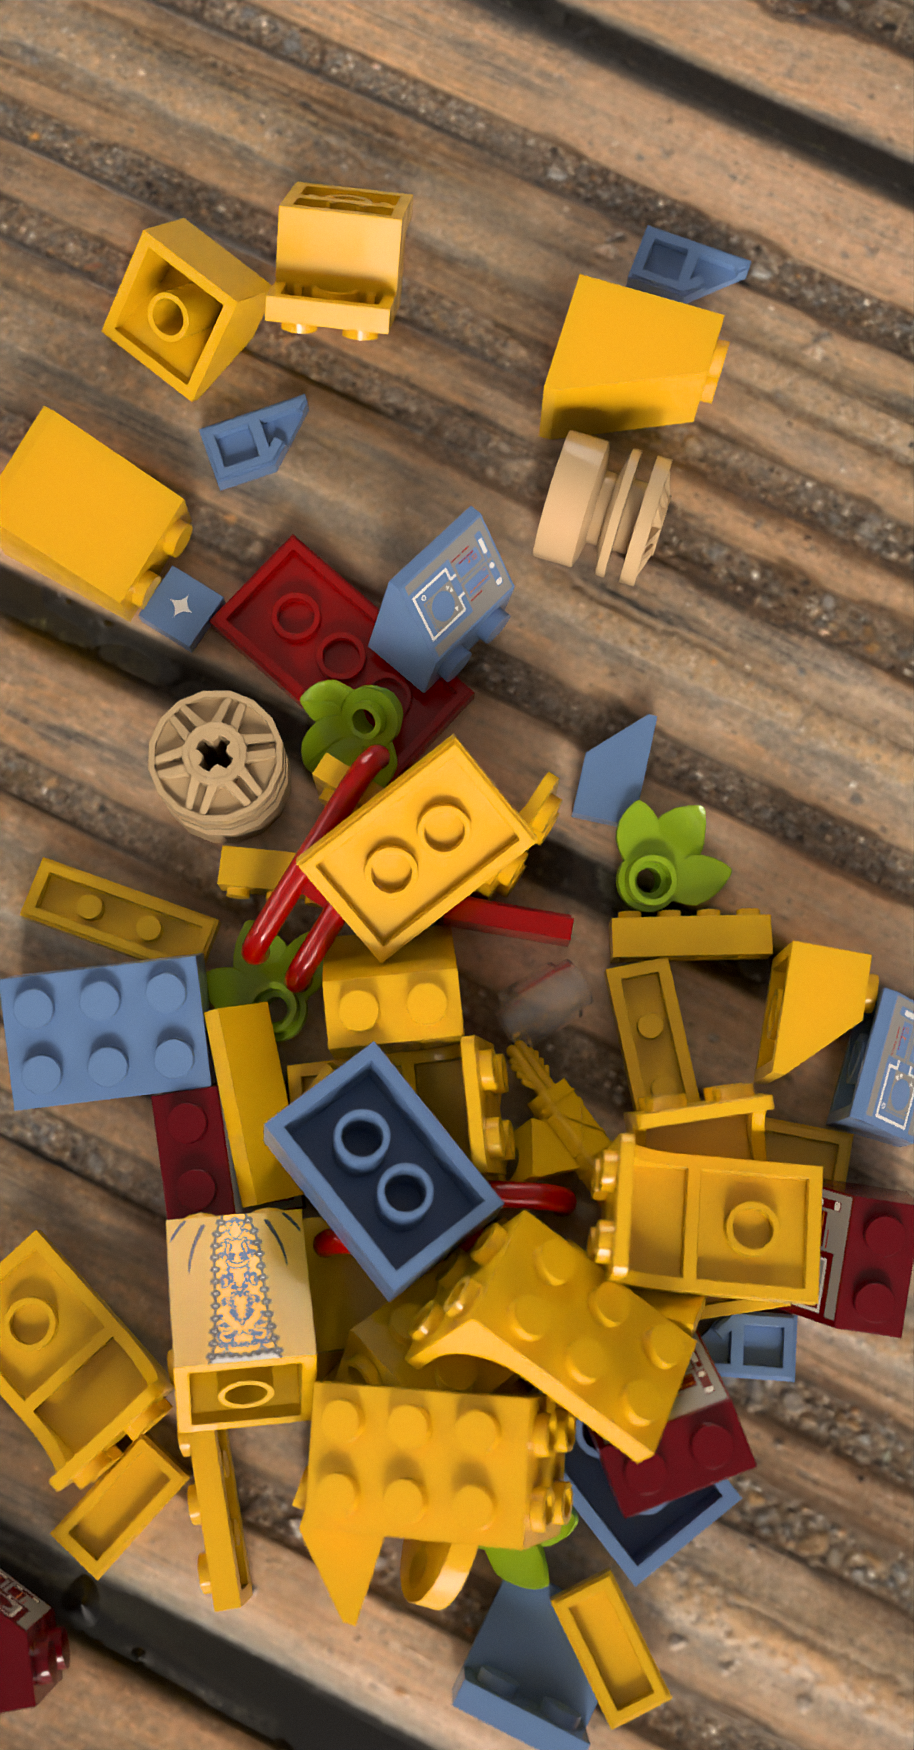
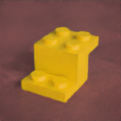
M296 182L279 205L276 276L274 284L266 295L265 321L281 322V329L300 334L314 333L318 330V327L342 329L344 337L354 340H375L378 338L379 333L389 334L401 303L406 230L412 219L414 195Z

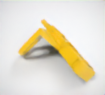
M518 1040L514 1045H510L506 1049V1053L510 1058V1069L517 1072L516 1077L522 1079L521 1084L532 1088L537 1097L527 1104L535 1118H530L514 1131L515 1150L518 1149L519 1162L514 1175L509 1181L535 1182L575 1171L578 1178L582 1180L591 1193L594 1159H600L602 1149H607L613 1141L609 1140L606 1131L599 1126L585 1107L581 1097L577 1096L574 1092L575 1089L571 1088L566 1079L563 1078L555 1084L550 1077V1067L547 1064L544 1065V1058H539L538 1050H534L533 1047H528L524 1041ZM505 1175L493 1176V1180L506 1181ZM596 1200L602 1208V1200Z

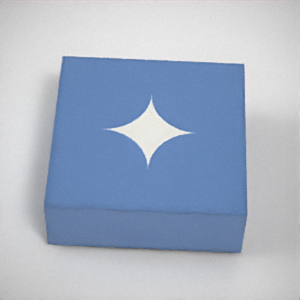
M172 565L138 616L141 622L193 653L211 626L209 620L226 602L223 596Z

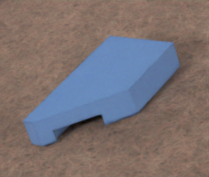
M648 225L629 272L626 287L687 304L746 279L751 261Z
M305 394L199 429L220 491L278 471L309 411Z
M651 714L644 716L585 753L571 817L617 827L618 821L626 809L636 800H640L657 716Z
M753 1311L721 1316L700 1335L721 1377L795 1382L798 1315Z

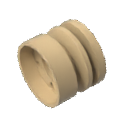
M571 429L564 442L549 487L536 534L533 556L572 567L585 543L596 545L595 575L605 577L613 551L626 554L619 582L634 586L638 574L649 558L654 555L671 500L670 469L673 460L658 455L649 482L636 479L643 451L634 448L627 457L620 473L609 471L610 441Z
M202 691L179 700L159 719L149 741L148 770L156 790L168 810L190 834L212 843H240L264 833L282 815L291 794V766L273 718L254 700L232 691ZM226 752L231 764L227 768L216 764L210 770L205 759L210 754L220 758Z

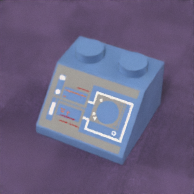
M470 506L389 581L368 644L369 648L423 693L441 677L447 682L455 678L472 655L469 649L480 639L486 644L490 643L502 631L510 619V614L505 609L515 586L481 513L474 507Z
M883 988L878 991L873 1012L871 1014L864 1013L863 1020L852 1027L826 1125L896 1147L914 1144V1000L897 991Z

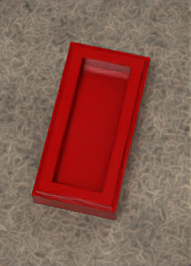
M466 897L444 914L443 921L444 925H451L454 928L568 947L571 940L574 918H571L570 914Z

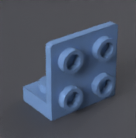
M502 1579L452 1687V1706L537 1750H588L590 1741L586 1727L598 1701L549 1598L564 1589L549 1582V1585L543 1589L532 1590L516 1586Z

